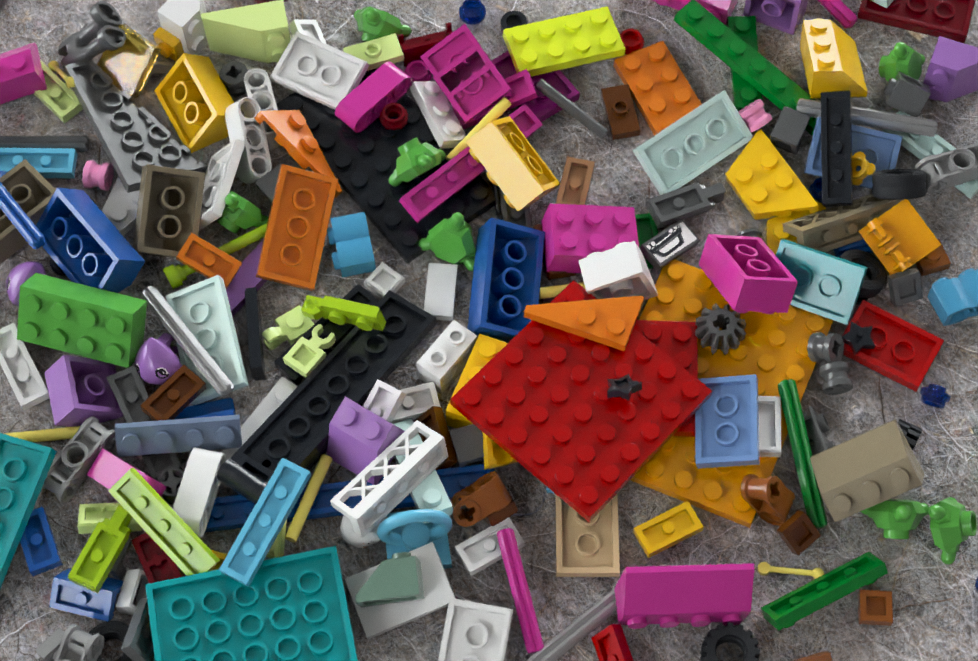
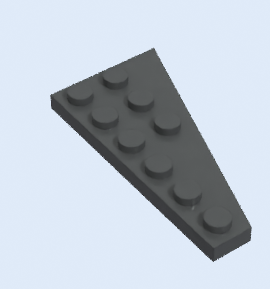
M92 60L65 65L64 73L68 77H73L75 87L72 89L127 193L140 190L142 167L147 164L206 173L208 166L202 160L198 162L191 155V150L187 146L177 143L165 126L144 107L139 108L133 103L132 96L126 91L121 92L113 84V79Z

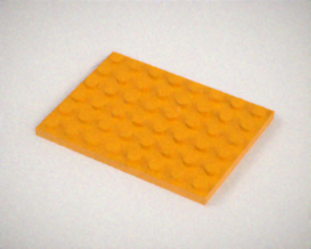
M674 259L662 268L655 283L658 296L648 299L639 320L696 322L704 308L712 310V306L717 303L720 309H724V306L729 303L719 293L702 269ZM790 305L787 313L775 312L774 314H765L755 311L740 313V319H745L746 322L745 329H743L746 332L745 339L739 341L740 345L737 350L729 348V352L726 355L723 354L721 349H717L716 353L712 355L711 346L702 348L700 345L702 339H698V379L756 374L758 378V396L780 397L778 383L783 380L793 379L796 382L801 403L817 363L811 361L808 356V340L815 332H822L827 336L833 320ZM751 336L755 343L761 344V347L753 345L748 337ZM781 403L782 450V447L788 435V430ZM672 436L630 481L680 501H689L693 506L750 528L756 511L741 495L742 480L747 474H755L759 478H768L772 475L778 457L760 456V465L697 468L695 464V437Z

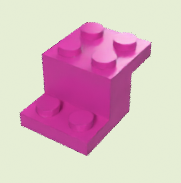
M463 24L420 56L433 74V79L465 123H468L512 90L466 24Z

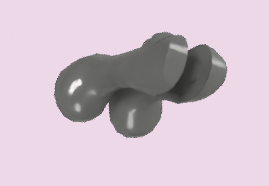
M105 1L95 3L90 9L94 22L72 34L58 46V54L65 56L61 60L64 70L65 65L88 62L107 50L115 51L124 45L126 34L124 30L117 27L122 24V19L109 3Z

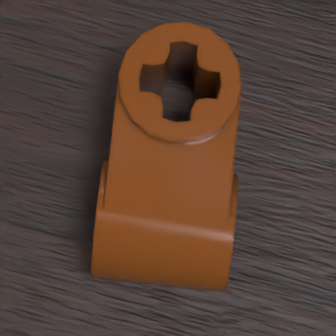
M492 471L481 476L474 483L452 496L453 518L458 525L470 527L492 513L502 510L512 501V496L497 472ZM465 505L467 508L471 509L469 511H465V509L460 507Z
M747 474L742 480L741 495L743 499L749 503L762 520L772 525L781 526L787 520L795 500V494L777 476L759 478L755 474Z

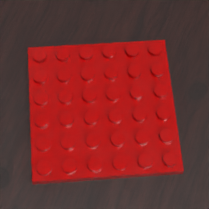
M573 280L550 303L593 300L597 298L592 294H588L585 288ZM531 320L450 399V405L590 522L711 397L712 390L635 328L632 330L625 351ZM629 374L631 380L642 383V390L632 393L629 400L622 399L621 397L608 398L607 391L610 388L608 386V379H620Z

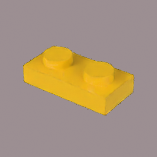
M686 501L634 527L633 533L646 556L650 558L702 532L704 526L689 501Z

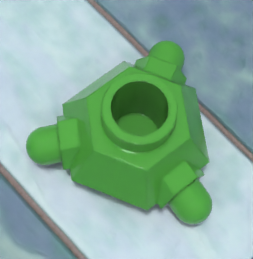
M368 6L356 10L354 13L358 31L363 33L361 37L363 42L395 33L396 36L403 34L404 37H408L411 34V28L408 25H402L399 18L388 12Z
M898 42L888 56L884 55L880 59L879 75L881 78L889 81L891 77L895 79L898 72H901L919 80L922 73L921 65L925 62V56L905 43Z
M417 137L397 148L401 156L396 158V168L389 177V184L396 187L403 181L409 182L441 164L445 159V152L427 142L421 144Z
M230 190L229 194L225 197L226 204L222 216L217 220V223L237 234L240 228L244 230L251 226L258 228L268 223L269 217L262 215L260 208Z
M456 212L451 218L443 219L428 231L429 235L426 238L419 240L418 245L422 248V251L432 250L436 257L452 264L465 265L469 271L473 272L476 248L472 236V228L464 220L462 213Z
M948 497L937 504L931 505L928 509V514L930 516V530L934 544L942 550L941 560L945 564H952L955 561L956 552L959 551L960 543L967 540L968 536L976 535L977 520L974 511H966L964 505L958 503L955 498Z
M888 499L860 512L872 518L877 528L884 529L883 538L909 539V530H916L923 517L928 515L929 506L919 501Z

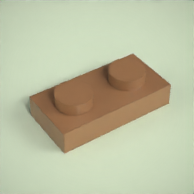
M567 156L555 204L586 205L595 168L594 161Z

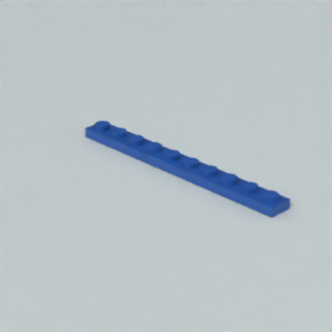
M484 464L436 470L450 502L456 492L474 483L481 476L495 471L494 468L484 470ZM384 477L381 478L378 484L384 480ZM351 481L322 484L306 520L342 516V513L331 506L330 500ZM367 481V486L373 485ZM307 486L303 489L287 518V522H292ZM411 494L405 497L394 509L415 506ZM242 495L216 497L205 533L243 528L255 504ZM362 495L349 497L344 504L353 509L362 500Z

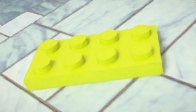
M608 6L503 29V38L516 72L527 69L530 76L624 56L625 54L624 44Z

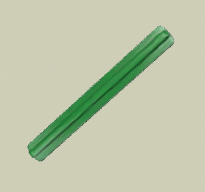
M793 379L783 380L778 383V390L806 514L816 529L823 528L828 522L810 460L812 452L796 382Z

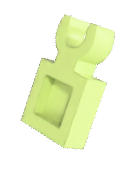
M318 324L313 328L310 340L302 336L283 357L284 363L307 378L326 358V353L323 349L333 346L336 340L335 334L331 332L327 338H319L324 330L323 326Z

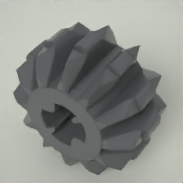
M717 303L712 306V310L704 308L701 316L696 319L695 325L697 329L695 330V336L698 339H702L700 343L702 348L711 346L712 355L716 353L717 349H721L724 355L729 352V348L737 350L740 345L739 341L745 339L746 332L743 330L746 326L745 319H740L739 312H730L729 304L725 305L724 309H720Z

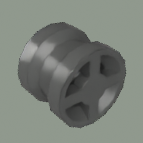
M238 61L228 62L220 70L221 80L231 96H241L246 93L244 76L248 70L243 63Z
M815 332L810 336L807 352L811 361L822 362L826 360L828 363L841 360L844 343L840 334L830 333L825 336L822 332Z
M831 362L819 368L820 376L824 378V384L822 385L824 394L838 395L853 389V382L848 377L850 366L847 362Z
M166 469L159 475L157 480L167 486L162 497L167 503L174 505L178 493L177 487L180 486L184 474L181 469Z

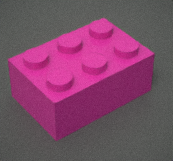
M549 203L541 221L542 231L545 232L546 272L581 273L578 260L587 258L591 253L604 252L615 248L617 244L622 242L635 241L639 247L634 207Z
M708 234L699 266L734 311L739 313L755 311L765 314L788 312L798 281L760 237Z

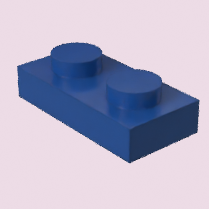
M43 506L34 509L20 540L28 569L32 576L63 565Z

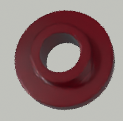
M389 103L384 106L380 113V122L386 129H401L408 122L407 110L399 103Z

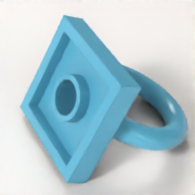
M433 509L389 513L387 518L379 524L377 535L381 541L385 542L387 559H392V554L410 552L433 542L444 569L452 568L447 535L452 528V519L448 514Z

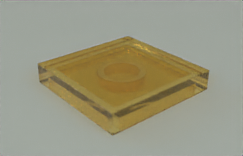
M122 23L117 27L124 30L126 34L124 45L115 51L107 50L103 52L97 66L113 79V84L123 92L126 91L132 98H137L161 50L129 26Z

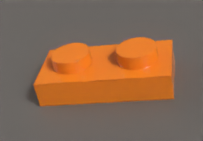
M192 232L176 256L178 261L208 279L216 275L221 276L226 289L242 266V262Z

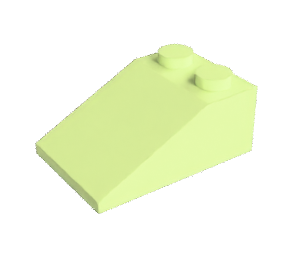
M284 0L201 13L210 51L264 63H272L280 60L291 40Z

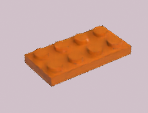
M663 40L614 59L613 67L623 84H628L632 99L654 135L701 105L700 100Z
M285 164L280 166L256 277L309 291L314 290L338 183L337 178Z

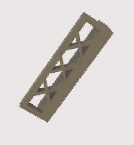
M870 194L853 200V205L834 206L783 223V232L796 236L798 244L821 252H827L863 240L858 231L864 228L870 221L876 217L878 218L898 204L900 200L879 199Z

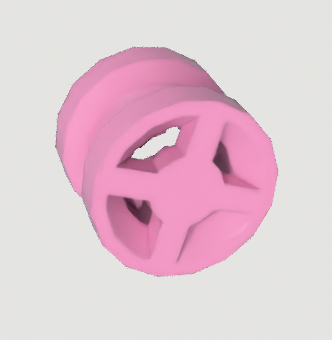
M761 99L748 104L739 111L740 116L751 133L765 126L773 119L770 113L765 112L763 108L764 103Z
M93 160L86 161L82 174L83 186L89 189L95 186L99 187L100 190L108 191L113 182V165L107 162L101 165Z

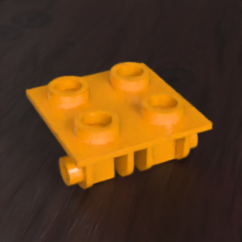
M903 199L858 231L890 275L905 271L941 246V243L908 199Z

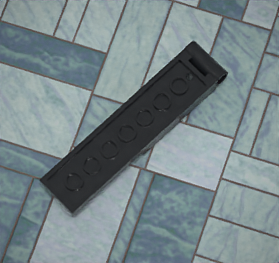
M389 290L375 305L380 308L386 320L384 330L372 329V331H365L355 326L230 459L220 466L217 479L256 505L282 458L310 471L319 461L321 455L327 452L329 423L343 399L347 397L362 406L377 379L384 382L436 326V317Z

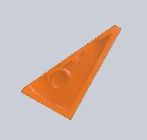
M300 110L260 111L254 117L259 124L266 122L276 132L274 140L284 147L288 154L304 170L310 167L315 173L336 178ZM337 183L334 198H337L343 192L339 183Z
M628 296L526 305L524 318L625 351L643 305L644 297Z

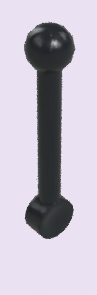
M493 184L496 217L503 220L499 186Z

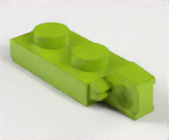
M307 295L301 308L303 315L311 319L318 320L323 317L335 324L344 325L349 323L365 331H372V329L383 331L386 320L377 306L326 295L324 298Z
M118 505L111 519L105 517L102 522H98L67 577L71 582L97 594L131 533V529L128 526L132 516L121 505Z

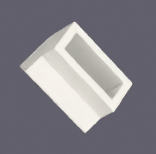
M127 570L116 603V609L119 613L133 616L139 599L147 596L145 584H149L143 570ZM139 582H142L135 605H133Z

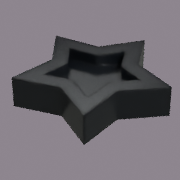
M851 321L850 330L842 336L844 343L851 346L854 356L861 349L875 348V344L870 337L873 326L860 327Z
M629 374L620 379H608V386L610 387L607 391L608 398L621 397L622 399L629 400L632 393L642 390V383L631 380Z

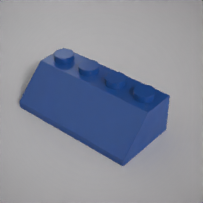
M56 188L36 224V227L46 239V244L42 246L71 282L119 293L132 285L145 260L84 190Z
M492 217L478 229L468 330L477 336L480 333L509 343L531 321L524 318V310L526 305L539 303L545 239L544 231Z

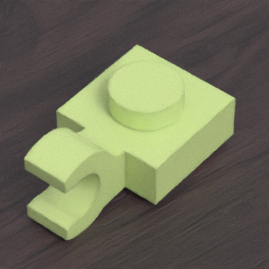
M300 305L276 318L275 324L277 327L268 328L261 333L264 337L263 343L269 351L275 349L286 340L292 346L314 325L309 317L303 315Z

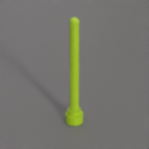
M267 223L218 248L230 255L264 238ZM171 264L162 269L173 290L184 285L183 281L187 280L186 276L196 272L185 264L182 266L180 264L176 266Z

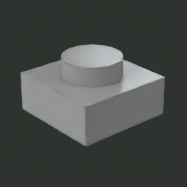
M60 627L35 650L44 661H55L64 634Z

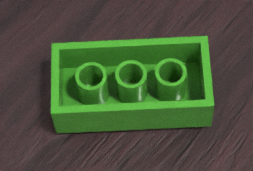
M35 273L20 285L17 340L129 368L135 362L136 354L144 343L147 300Z

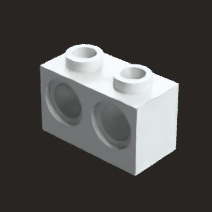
M453 320L416 362L418 378L424 383L434 382L436 391L442 395L464 369L478 336Z

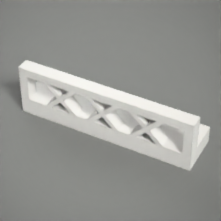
M416 420L330 500L331 506L349 518L353 532L364 538L449 457L444 437ZM418 433L427 438L422 444L410 445V440ZM405 455L406 459L401 464L388 466V461L393 456ZM384 475V480L380 484L367 486V480L372 476ZM362 495V500L353 509L344 504L349 497Z

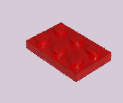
M862 300L851 321L860 327L873 326L870 337L875 344V348L861 349L854 356L851 346L844 343L843 355L917 392L944 340ZM850 321L849 325L847 326V328H846L845 332L843 333V335H845V334H847V333L849 332L851 321Z

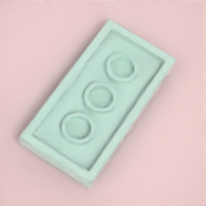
M723 90L632 151L659 194L663 195L681 188L748 143L753 138V135L728 94Z
M216 275L166 295L167 303L233 383V391L248 386L223 278ZM176 341L182 366H187L206 383L207 387L191 404H201L222 396L216 392Z

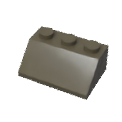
M26 159L0 178L2 185L36 225L56 189ZM0 209L1 264L28 242Z
M149 164L142 167L133 248L139 254L176 258L191 232L198 236L205 182L204 172Z
M896 419L810 457L820 494L835 522L921 486L925 475Z

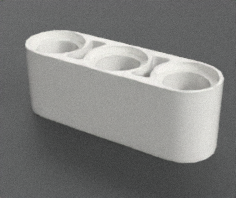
M253 68L247 71L244 76L247 96L252 97L259 103L261 111L278 110L267 72L261 68ZM263 122L268 148H278L280 145L274 140L276 132H267L273 129L266 122Z
M245 97L234 102L225 111L230 142L237 138L246 142L236 174L242 182L247 184L256 182L272 170L264 123L259 124L254 118L261 111L259 103L252 97Z
M194 447L190 453L172 509L199 538H202L221 483L217 479V473L220 466L226 461V454Z

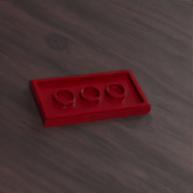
M862 0L857 18L934 37L941 36L965 44L976 0H894L887 9L871 0Z

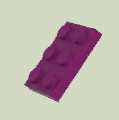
M509 51L492 60L504 79L517 73ZM560 70L531 76L534 86L543 79L573 103L580 99V92ZM536 89L538 97L525 103L541 122L562 110L560 106L538 89Z

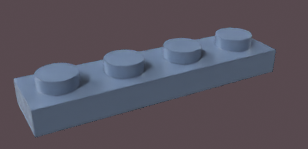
M240 415L115 424L114 428L118 457L190 452L194 447L217 450L240 448L242 446Z

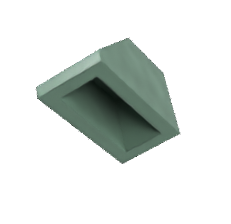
M410 552L392 554V559L383 560L355 596V603L360 607H369L424 599L420 560L416 556H411Z

